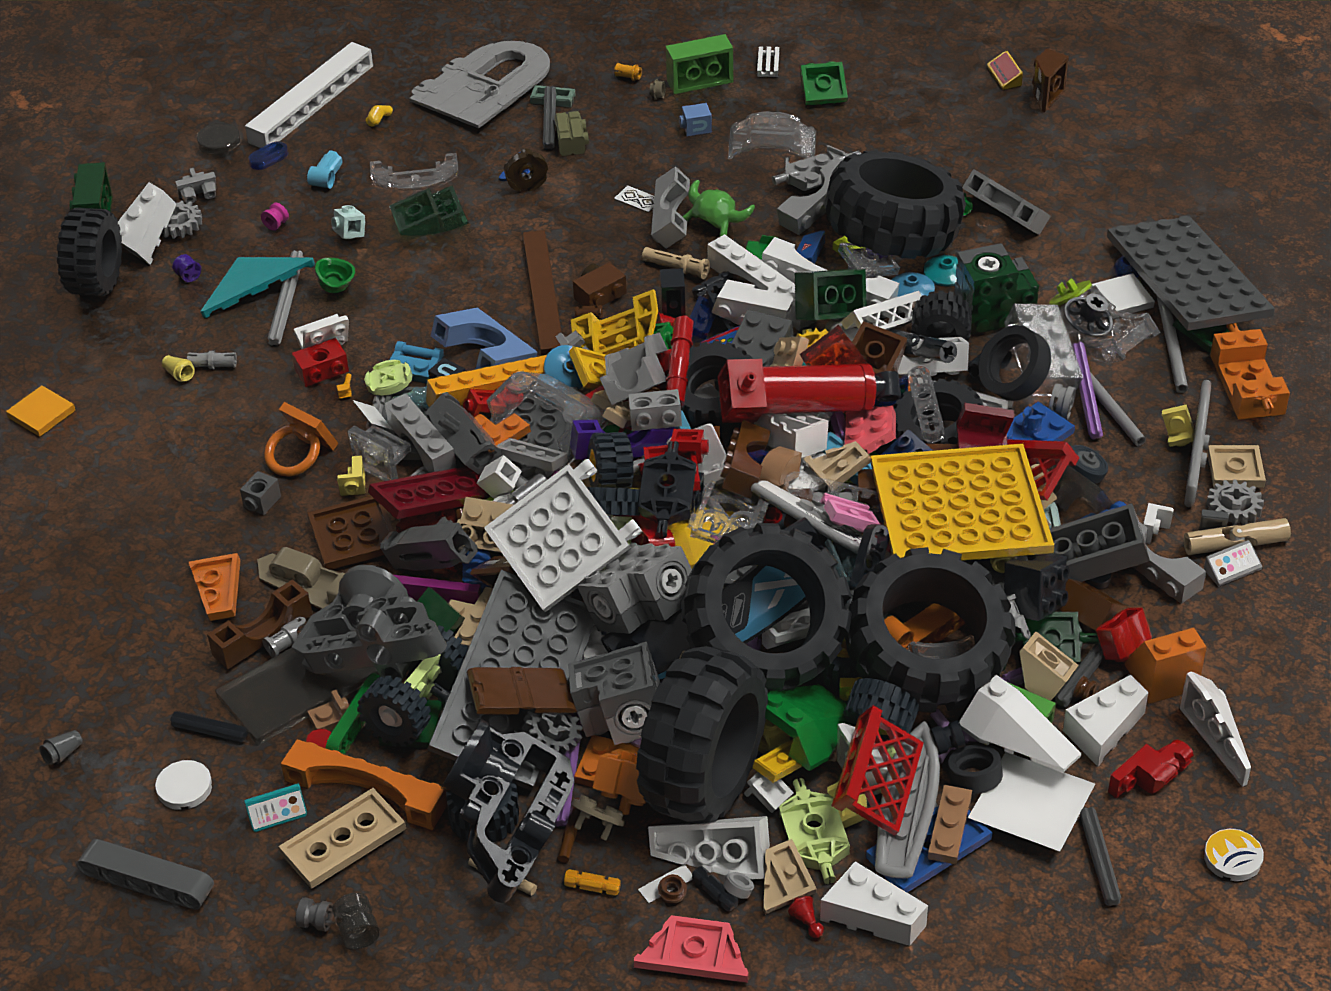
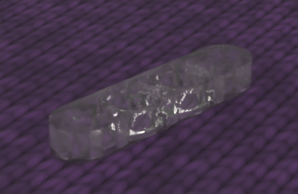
M914 367L908 372V380L922 437L927 442H937L944 437L945 431L931 375L926 367ZM922 377L923 383L918 384L917 378ZM921 393H929V394H930V395H929L928 397H926V398H919V397H918V395H920ZM926 410L934 411L931 415L922 414ZM934 424L935 431H930L929 425Z
M795 471L789 473L784 479L785 489L796 496L821 501L822 497H818L814 493V486L819 482H824L828 486L827 494L839 497L842 489L849 488L853 493L851 501L854 502L858 500V491H862L860 497L868 499L871 495H874V499L878 501L877 506L872 505L868 511L877 513L881 510L878 493L870 489ZM796 476H799V481L807 484L808 478L813 479L809 485V494H804L806 488L797 487L796 491L792 490L793 486L789 484L790 479L794 480Z

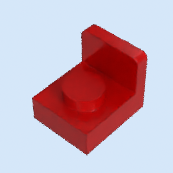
M470 389L467 398L463 401V408L473 417L479 415V412L501 413L504 407L496 390Z
M673 429L670 440L673 441V447L674 441H677L679 443V452L696 451L697 464H702L704 455L709 453V440L704 439V430Z

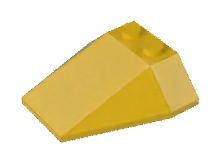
M653 289L634 296L633 309L603 320H599L592 312L571 319L572 333L576 330L585 341L579 348H583L586 345L591 351L608 355L625 348L631 349L644 343V337L654 334L658 315L656 291Z

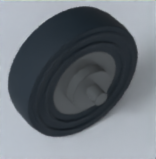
M1083 445L1071 446L1079 456V460L1075 466H1067L1066 469L1083 482L1090 484L1101 482L1108 472V464L1105 459L1089 447Z

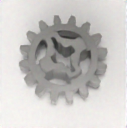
M184 201L176 203L167 228H163L161 234L163 233L165 238L172 235V239H175L176 236L184 238V234L192 235V230L198 231L199 225H202L201 210L198 209L197 205L192 206V202L184 204Z
M1234 479L1233 483L1229 484L1227 480H1223V485L1216 483L1214 489L1209 490L1206 506L1209 507L1208 510L1228 512V522H1232L1233 526L1240 522L1242 525H1245L1248 521L1255 523L1256 517L1261 516L1264 500L1261 499V492L1255 493L1256 487L1248 488L1245 481L1242 484H1238L1237 480Z

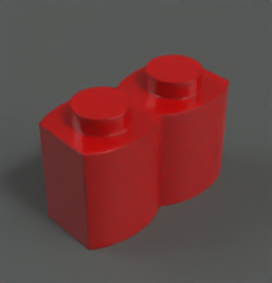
M1126 608L1096 629L1105 659L1115 660V662L1128 660L1130 654L1136 651L1144 641L1151 640L1152 638L1143 608Z

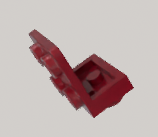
M964 403L956 421L957 449L1007 445V433L1014 420V410Z

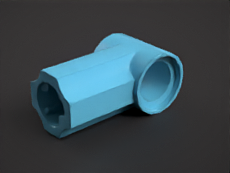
M329 151L325 154L317 167H310L307 174L308 184L331 189L334 185L335 174L343 163L342 157L335 151Z

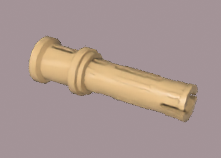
M645 247L642 252V260L645 262L675 269L683 268L685 275L689 273L698 275L700 279H705L710 270V261L708 259L699 260L693 258L692 255L680 256Z

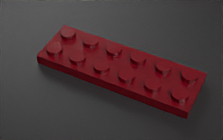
M467 466L372 483L368 489V493L396 519L464 507L466 497L483 500L490 497L477 484L480 475Z

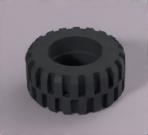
M74 208L65 215L64 221L60 226L61 231L58 235L57 264L58 275L61 277L60 282L64 285V289L71 294L105 296L113 290L120 273L119 268L122 262L120 225L117 218L109 210Z
M706 341L700 343L698 347L693 345L690 348L686 377L688 385L686 386L685 402L681 411H683L691 429L705 424L720 426L721 436V433L724 432L732 433L735 427L740 428L741 423H722L720 396L716 398H701L694 395V392L701 384L712 379H718V374L727 360L753 359L743 348L737 347L736 349L735 344L729 342L722 344V341H713L710 344Z
M938 379L937 382L929 380L925 381L923 385L919 386L917 384L911 388V391H905L901 395V399L897 400L893 406L896 413V440L904 432L910 430L925 444H957L956 421L964 403L983 405V402L980 400L977 392L965 384L960 385L958 381L951 380V382H947L945 379ZM937 421L955 422L939 430L923 429Z

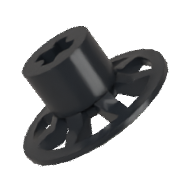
M1091 293L1087 297H1074L1064 307L1067 321L1073 328L1085 335L1093 337L1104 336L1110 332L1113 326L1112 316L1107 310L1108 302L1099 294ZM1076 303L1078 308L1076 309L1069 307L1071 304ZM1070 314L1074 316L1080 315V317L1073 321ZM1106 319H1107V321H1108V326H1107V327H1106V325L1102 322V320H1106ZM1084 321L1087 322V330L1078 325H1081ZM1094 323H1096L1098 329L1102 330L1101 332H1094Z

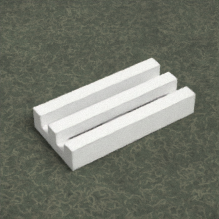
M759 47L757 77H778L779 47H775V50H771V47H767V50ZM763 56H766V72H762ZM771 56H775L774 72H770Z

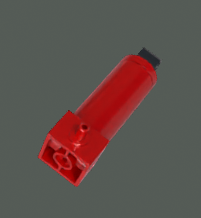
M762 359L727 360L718 374L722 423H742L743 420L757 422L762 414L870 411L874 407L875 399L878 402H892L901 398L898 372L884 371L874 374L870 364L763 367Z

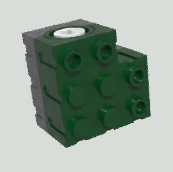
M1002 243L957 252V279L954 295L959 294L962 296V300H966L969 303V307H971L970 335L1036 321L1039 285L1022 257L1011 260Z

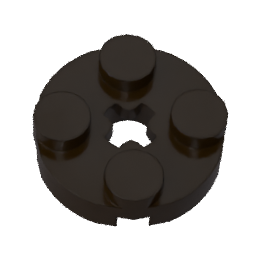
M524 149L514 155L504 165L503 169L508 185L512 189L522 192L521 189L533 191L544 184L547 179L548 165L541 154L532 152L531 149ZM526 169H529V170H530V173H528V174H527V173H523V174H522V172H523L524 170H526Z

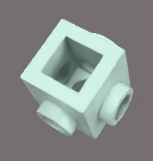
M350 205L342 206V209H334V217L331 219L332 229L343 239L364 237L365 215Z

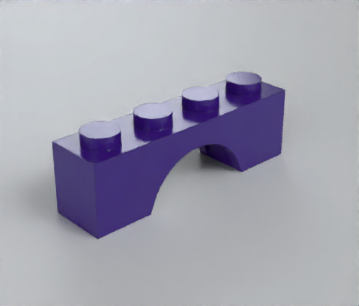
M597 420L572 421L570 448L575 459H587L588 445L592 434L606 433L601 429ZM675 427L638 430L628 434L627 437L631 444L633 459L644 455L643 447L667 445V441L671 438Z

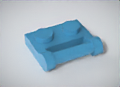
M397 341L395 351L390 360H400L403 364L405 362L408 363L413 375L412 381L427 383L429 379L428 370L443 358L444 350L441 348L433 350L406 345V342ZM404 354L430 358L431 360L404 356Z

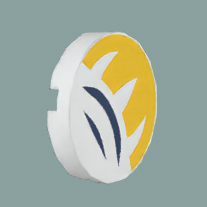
M1224 829L1210 836L1205 845L1204 859L1208 868L1215 875L1221 878L1225 876L1231 878L1230 881L1238 882L1249 880L1258 874L1263 863L1264 851L1260 843L1251 834L1237 829Z

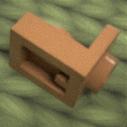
M337 690L331 691L333 701L308 711L309 719L315 730L327 729L333 731L349 707L347 699L345 697L341 698Z

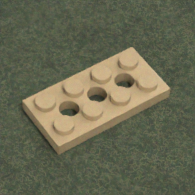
M372 788L281 844L279 851L312 889L404 831L406 824L381 795ZM363 820L373 821V823L368 826L360 825V822H362ZM342 834L350 836L344 841L336 840ZM317 849L326 850L323 855H312Z

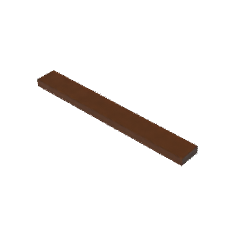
M545 230L523 232L541 356L547 355L555 347L561 346L555 336L562 333Z

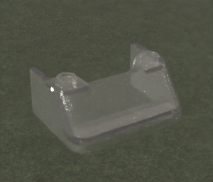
M516 372L486 400L495 425L506 419L529 394L562 412L565 422L571 425L557 440L559 451L568 453V463L565 465H570L575 460L570 448L573 420H597L602 430L609 423V420L602 417L605 410L590 401L591 398L548 374Z

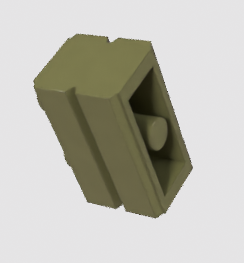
M579 111L568 112V114L566 112L556 113L555 128L561 156L571 155L572 153L574 155L584 154L585 145L589 144L585 119H581Z

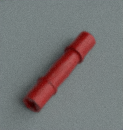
M679 316L674 320L673 335L670 342L672 350L669 360V376L666 378V390L678 389L681 408L685 402L686 386L688 385L686 377L689 366V353L693 344L694 321L686 316Z

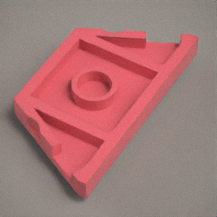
M876 406L870 411L846 412L845 444L856 441L870 454L880 446L896 439V413L893 406Z
M671 915L663 924L662 930L655 933L649 940V946L641 955L637 954L634 957V968L748 983V970L741 959V952L734 940L731 925L726 922Z

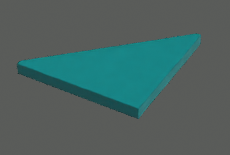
M238 257L200 312L203 318H207L212 311L220 307L224 310L238 303V299L250 293L253 296L268 289V284L279 279L281 282L297 275V271L304 267H314V259L309 257Z

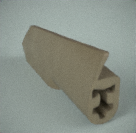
M282 547L277 555L272 553L257 559L259 579L278 589L293 579L308 592L310 604L320 610L334 601L338 594L339 582L345 574L323 568L320 561L315 557L287 547Z

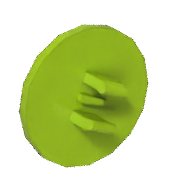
M1071 278L1066 282L1069 287L1067 289L1064 283L1061 282L1057 286L1059 294L1050 300V306L1056 307L1067 303L1074 297L1080 296L1092 286L1090 280L1076 284Z

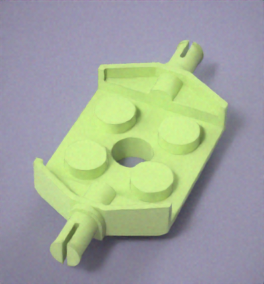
M797 778L793 781L796 795L779 806V818L782 817L788 840H793L805 866L821 870L825 884H829V879L830 883H834L836 877L832 866L850 854V844L839 811L832 807L834 797L829 794L811 792L810 789L807 790L804 779L799 778L798 781ZM818 821L821 825L814 828L808 826L807 823Z

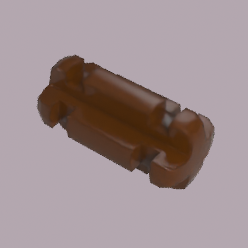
M595 305L582 306V308L577 306L575 307V318L592 312L601 319L603 317L602 306L598 305V308H595Z

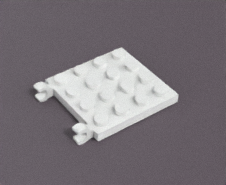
M589 459L584 460L574 470L569 464L484 527L544 612L577 589V585L585 581L584 577L593 575L597 570L601 571L607 564L629 550L631 547L627 541L643 532L634 519L618 530L584 485L582 480L591 477L597 472V469Z

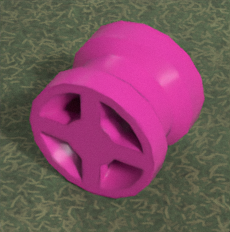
M277 202L273 203L269 210L261 213L263 224L270 230H277L281 223H285L289 219L287 209Z

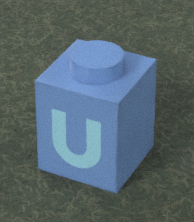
M707 103L682 106L679 124L680 128H684L687 136L712 132V118Z

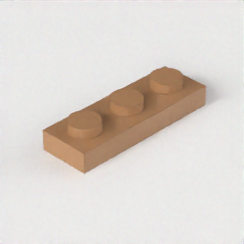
M944 785L929 847L928 859L957 865L972 790Z

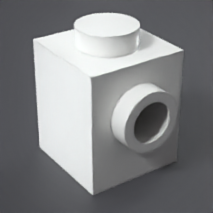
M503 455L485 466L477 484L495 499L503 494H509L514 489L522 471Z

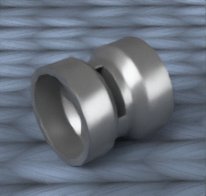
M302 898L296 912V925L303 928H308L312 925L317 930L328 931L333 918V903L322 901L315 904L313 899Z

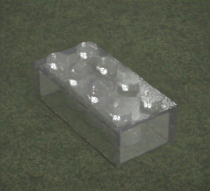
M1014 304L1004 322L1005 326L1022 325L1031 329L1047 341L1051 350V366L1048 375L1042 385L1030 396H1051L1056 383L1062 384L1064 388L1071 386L1077 390L1084 377L1058 305ZM1021 343L1013 347L1021 373L1024 372L1030 360L1031 351L1028 343Z

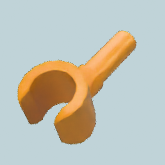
M350 373L346 374L344 384L337 385L339 399L352 397L350 388L352 375Z

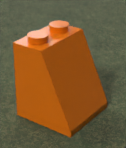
M1190 628L1144 641L1125 661V666L1131 676L1148 691L1147 702L1150 704L1182 695L1186 674L1192 671L1201 675L1207 647L1195 628Z

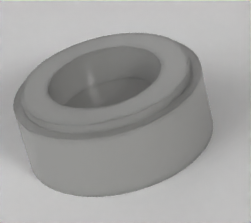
M738 872L729 873L723 883L724 888L738 898H748L754 888L751 879Z

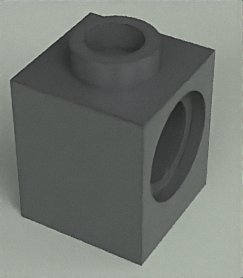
M259 471L240 489L243 507L265 515L281 497L278 479Z

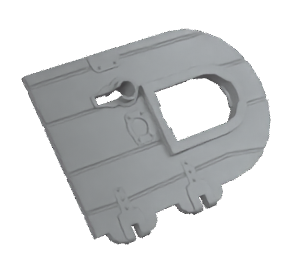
M501 41L495 44H488L473 51L465 58L460 57L450 61L449 64L443 66L442 74L435 80H425L419 86L413 88L412 96L409 99L410 102L480 128L545 78L550 70V59L542 48L527 42ZM515 59L523 61L521 66H518L500 81L484 76L504 61Z

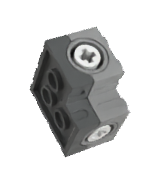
M637 543L629 544L631 547L629 550L607 564L601 571L597 570L593 575L584 577L585 581L577 585V588L598 631L630 634L648 620L666 621L682 609L681 601L685 597L686 592L685 583L692 569L681 546L671 547L669 544L655 546L652 543L637 545Z
M647 642L586 658L582 661L568 663L570 691L586 737L602 735L610 731L614 745L630 743L635 739L642 738L640 735L645 717L648 716L652 704L651 700L656 689L661 684Z

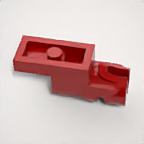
M1178 739L1173 740L1170 744L1159 750H1155L1148 744H1145L1111 774L1108 793L1118 798L1125 791L1129 792L1132 790L1135 784L1151 794L1159 791L1168 782L1176 778L1178 772H1182L1192 763L1190 758L1194 756L1193 750L1188 744Z

